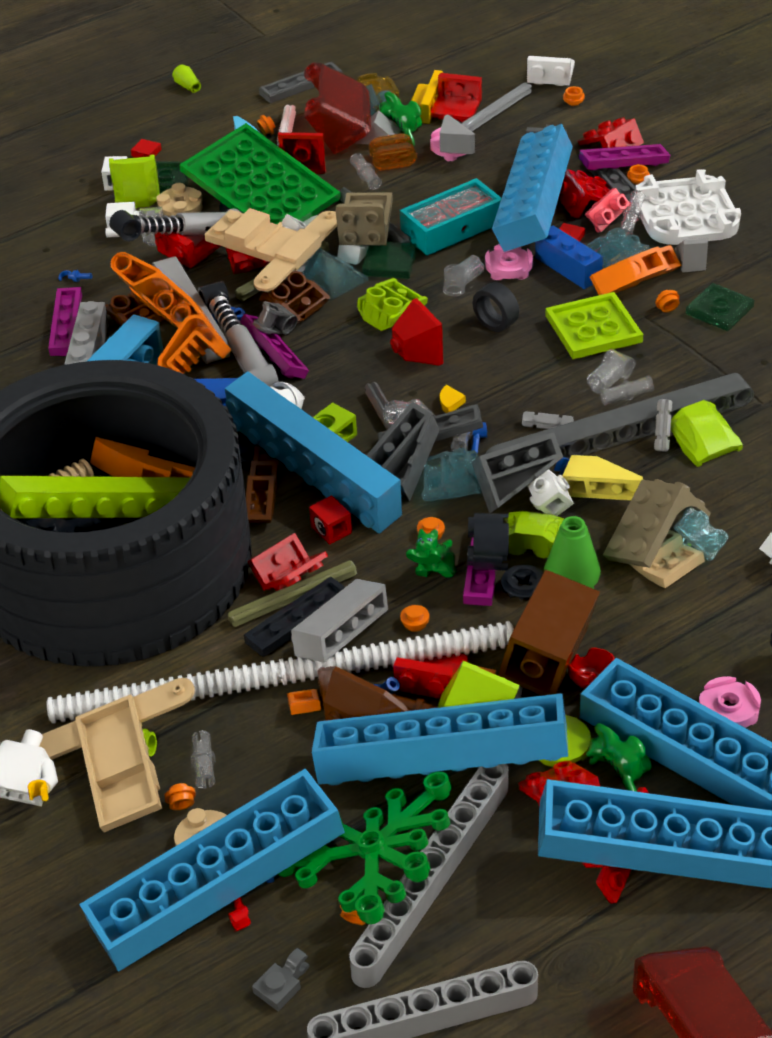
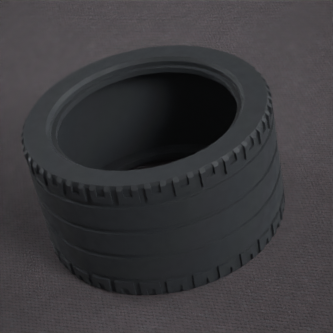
M95 360L50 368L25 377L0 390V477L49 476L51 473L56 474V471L59 469L64 471V467H71V464L74 462L78 464L80 459L86 460L92 470L95 471L98 468L91 464L90 460L96 437L149 450V456L195 467L186 486L165 506L139 520L105 530L77 533L46 531L23 524L17 518H11L0 509V638L6 644L14 646L16 650L25 652L29 656H35L41 660L58 664L107 666L135 662L165 653L200 635L205 629L212 626L217 619L221 618L224 612L232 606L233 600L239 596V590L244 587L245 579L249 574L248 568L250 566L247 561L252 557V545L236 425L233 423L229 410L226 406L222 405V401L215 396V393L208 390L202 383L180 372L137 361Z

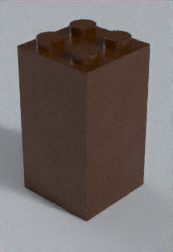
M545 570L510 636L498 676L542 696L556 694L568 671V666L588 629L600 591Z

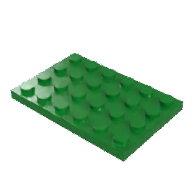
M247 123L180 164V171L229 209L235 208L244 214L251 208L269 214L270 223L273 224L282 222L287 214L304 222L340 199V191Z

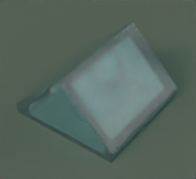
M321 248L314 253L303 272L306 279L314 281L330 296L331 301L368 281V276L338 256Z

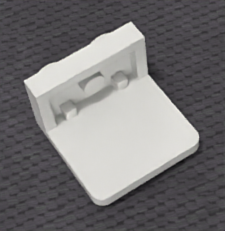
M528 56L527 83H534L536 85L554 84L556 86L570 85L575 61L570 58Z

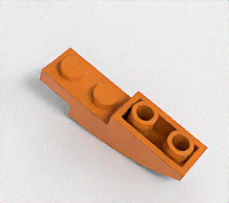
M671 245L662 248L657 246L592 274L590 279L598 295L611 292L617 293L637 286L642 281L677 270L682 265Z
M99 437L95 438L90 460L91 464L113 477H191L195 470V467L149 456V450Z

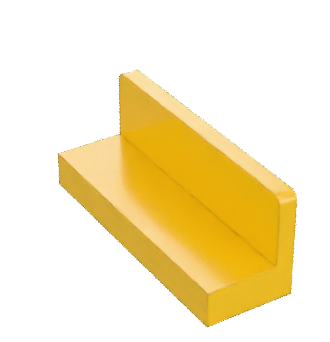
M434 70L429 84H418L411 101H415L420 106L422 123L430 124L432 116L430 111L438 97V75L443 73V71Z

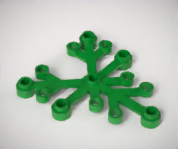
M438 771L426 776L423 782L426 791L403 811L402 807L406 804L403 790L395 788L388 791L385 795L388 804V824L381 831L380 826L385 821L380 808H370L363 814L366 823L365 832L361 833L342 822L345 833L339 837L352 844L334 848L324 845L278 873V875L287 877L296 871V867L305 866L296 872L295 877L301 888H310L317 882L316 874L331 860L359 855L365 859V875L349 890L343 891L339 895L338 900L343 911L353 912L356 910L360 920L366 924L378 923L383 918L385 911L381 897L378 895V889L385 892L386 898L390 903H399L406 897V891L401 881H392L379 874V857L403 869L405 876L412 882H422L427 879L430 872V864L426 854L418 852V850L424 849L429 841L423 829L415 828L431 825L434 830L441 831L449 827L450 819L447 811L444 809H437L428 814L416 815L433 800L440 801L449 796L451 784L448 775ZM414 829L409 833L395 835L397 832ZM409 845L412 850L417 852L404 855L393 848Z

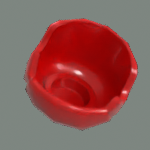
M590 648L584 657H579V654H575L568 666V674L576 685L586 689L615 659L614 655L600 648Z

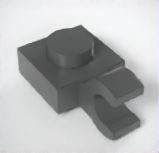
M296 948L287 958L283 968L274 963L252 985L253 993L279 1011L301 989L298 978L310 967L305 962L308 958L307 954Z

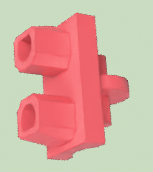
M612 188L603 198L592 205V208L585 213V216L593 223L596 232L600 233L630 203L624 194H620L616 188Z

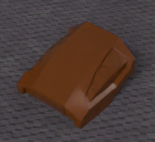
M292 271L275 289L262 293L259 300L262 302L279 303L297 316L298 324L324 306L330 300V296L314 281L306 279L303 273Z
M132 291L127 296H114L111 299V303L105 305L107 315L120 326L133 314L157 322L165 319L141 302Z

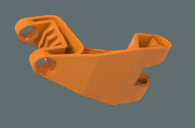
M119 252L113 256L110 263L113 271L129 286L141 302L157 315L163 316L177 328V331L159 356L158 366L169 368L182 374L185 372L189 373L192 370L191 365H196L199 362V356L203 357L206 354L205 350L207 348L222 359L231 351V348L224 342L198 304L165 276L160 269L126 252Z

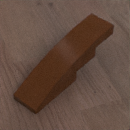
M254 446V461H251L250 476H248L246 490L249 523H271L277 496L281 461L270 457L260 446Z

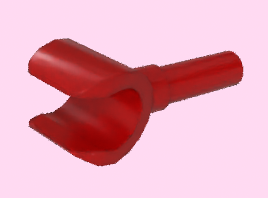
M241 897L234 900L236 910L228 913L229 920L235 931H239L251 924L248 917V908L243 905Z

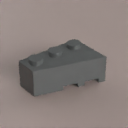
M411 402L366 455L400 479L401 496L408 501L412 498L440 430L433 414L416 403Z
M554 432L481 455L471 462L489 513L496 510L563 458Z

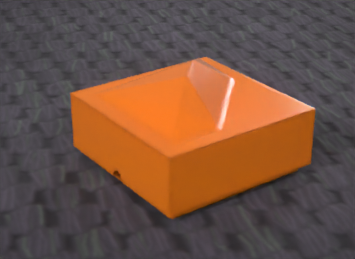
M317 689L287 694L291 715L321 711Z

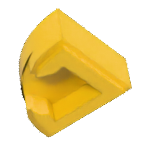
M448 385L444 386L440 392L442 410L445 413L455 411L466 403V395Z

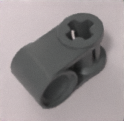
M264 301L262 304L263 310L258 319L253 321V325L262 332L286 335L295 328L298 318L279 303Z

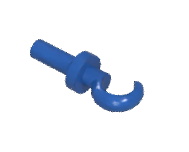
M65 270L58 276L59 280L62 281V277L68 275V279H72L73 282H79L80 279H92L93 277L92 273H80L78 270L73 272Z

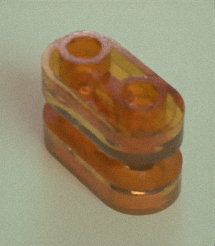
M401 133L376 137L369 143L368 148L373 164L379 170L408 167L417 159L412 139L407 134Z

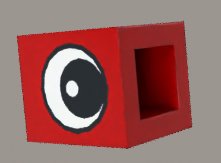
M332 495L309 507L311 527L329 545L352 533L351 513Z

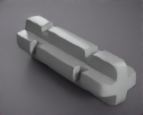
M660 399L657 402L659 414L656 415L655 436H657V439H655L654 449L666 452L669 450L670 443L668 437L670 436L671 415L669 413L672 411V401Z
M525 411L522 416V425L524 427L533 428V425H537L536 428L550 429L574 421L572 416L563 415L561 418L557 414L539 412L538 415H535V412Z

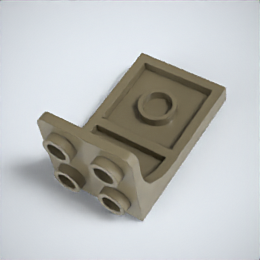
M392 192L346 193L345 204H338L335 210L339 245H386L393 203Z
M659 479L654 481L641 480L603 556L609 561L650 568L677 515L708 519L711 512L705 507V503L696 498L690 492V488L681 482L672 484Z

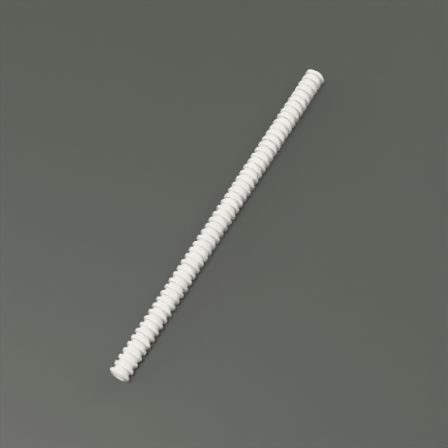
M506 621L505 625L499 622L496 626L488 624L487 628L481 625L478 629L470 627L469 631L463 628L460 632L452 630L451 634L445 631L442 632V635L434 633L433 637H429L427 634L424 635V638L416 636L415 640H411L409 637L406 638V641L398 639L396 643L390 640L388 644L379 642L378 646L372 643L370 647L361 645L360 649H357L356 646L352 647V650L343 648L342 652H336L324 663L297 657L294 660L292 657H288V661H284L282 658L274 663V660H270V664L261 662V665L256 666V663H252V667L242 665L240 669L237 666H234L233 670L224 668V671L219 672V669H215V673L206 671V674L201 675L200 672H197L196 676L187 674L185 678L191 680L195 686L192 701L200 696V699H204V695L214 697V694L218 693L219 696H222L223 692L232 694V691L237 690V693H240L241 689L250 691L252 687L258 690L260 686L269 688L270 684L276 687L278 683L287 685L288 681H292V684H294L296 680L300 679L301 682H305L306 678H310L312 681L315 680V677H318L317 670L320 667L337 666L349 673L354 670L356 673H360V669L369 671V668L373 667L374 670H378V666L387 668L390 664L393 667L397 657L424 662L426 658L430 661L433 660V657L442 659L444 655L447 658L451 657V654L460 656L462 652L468 655L469 651L478 653V650L482 649L483 652H486L487 648L496 650L498 646L504 649L505 645H508L514 628L510 621ZM169 677V680L164 681L161 678L159 682L150 680L149 684L143 681L141 685L132 683L131 687H127L125 684L119 689L117 686H113V690H109L107 687L99 692V689H95L94 693L85 691L83 695L80 692H76V696L67 694L65 698H62L61 695H58L57 699L48 697L46 704L49 721L52 724H55L56 720L65 722L66 718H70L72 721L81 714L130 694L134 697L175 679Z

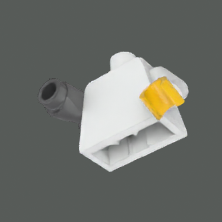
M28 729L25 731L21 743L10 740L0 742V798L41 807L43 801L49 799L48 793L58 783L54 762L49 758L45 749L39 747L43 738L41 733Z

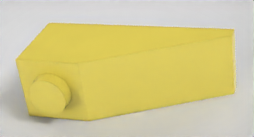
M571 455L562 475L570 486L568 492L571 497L632 500L641 480H643L642 476L598 456Z

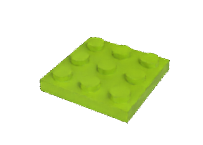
M615 292L545 308L546 318L572 359L643 342V333Z

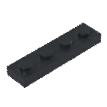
M330 576L245 633V643L264 658L292 639L291 630L345 587Z

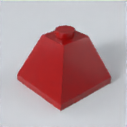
M278 132L279 147L315 174L326 173L323 133Z
M415 298L392 327L391 347L405 361L442 365V323Z

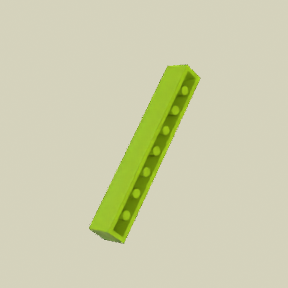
M1 476L0 509L11 518H143L169 503L186 486L191 477Z

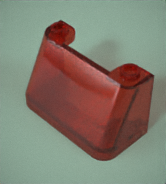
M314 62L308 65L304 70V77L315 85L319 91V97H314L306 103L305 118L317 133H323L324 142L334 154H337L361 140L370 132L369 90L363 83L322 63Z
M708 946L648 953L635 959L633 993L641 1004L648 1002L651 1008L658 1006L679 1038H772V1029L767 1026L726 970L723 959L718 951H712Z

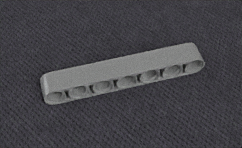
M174 256L153 262L152 266L160 269L165 276L198 304L228 345L225 336L177 257ZM209 348L205 350L206 354L202 357L205 364L222 359ZM230 352L225 356V358L230 357Z
M517 961L320 1014L309 1021L307 1026L308 1038H320L322 1036H328V1038H412L525 1007L537 999L538 971L530 962ZM394 1018L395 1020L388 1021L386 1019ZM361 1027L359 1030H354L353 1028Z

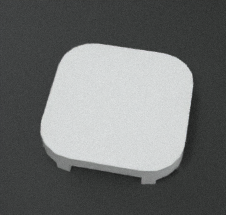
M697 170L696 177L655 181L653 174L644 176V181L635 187L634 204L647 233L652 239L667 245H679L683 240L708 238V241H716L734 236L739 229L741 210L740 208H735L725 190L726 180L722 176H719L717 179L713 176L705 175L706 170Z

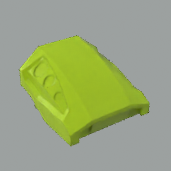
M155 155L116 160L109 158L115 203L135 202V208L150 207L157 202L160 189Z
M392 278L368 288L366 294L358 298L357 308L365 322L382 331L391 328L413 299L417 298L425 306L428 298L419 295L399 283L397 279Z
M706 400L699 401L681 408L671 419L670 431L675 436L683 453L697 467L702 466L704 462L735 450L740 451L743 448L741 440L717 411L714 403Z
M529 511L509 512L508 522H506L509 523L508 553L520 555L525 553L527 549H533V553L537 557L548 558L564 518L552 514Z

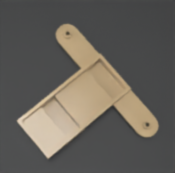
M251 208L244 214L229 210L205 233V241L270 262L255 277L254 287L259 291H271L293 270L297 271L321 247V242L337 227L336 212H322L304 229L300 228L298 231L283 227L282 222L278 224L270 223L269 214Z
M188 678L175 679L134 697L130 694L75 717L76 721L42 734L43 738L39 747L45 749L51 760L82 747L98 822L103 832L162 809L158 794L160 786L155 766L149 758V748L145 742L142 722L189 702L194 696L195 686Z

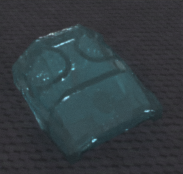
M614 228L606 236H599L586 245L603 256L602 267L604 268L650 249L648 245L641 244L637 235L626 236L623 228Z
M458 448L453 452L445 451L429 457L424 466V492L421 493L424 501L452 499L482 493L471 463L479 457L476 451Z

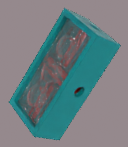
M475 178L401 209L400 229L411 238L410 242L424 254L429 255L487 229H491L502 198Z

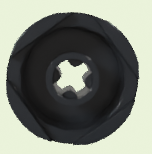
M474 513V517H468V538H473V546H468L467 566H473V570H508V563H502V561H507L509 551V523H503L508 522L509 514Z

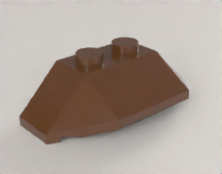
M337 666L320 667L317 670L325 721L409 711L401 701L386 690Z

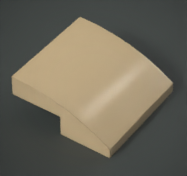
M669 530L650 568L636 565L631 566L650 581L666 588L705 562L702 551L683 544L681 534Z

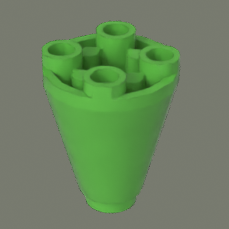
M567 517L559 527L545 563L544 571L549 570L594 589V585L599 581L601 570L588 528L580 517Z

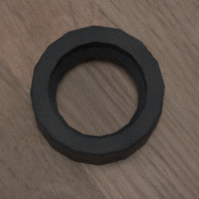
M489 283L478 290L473 296V310L478 320L491 331H503L515 323L519 317V305L515 296L501 283ZM490 299L498 305L502 316L495 311Z

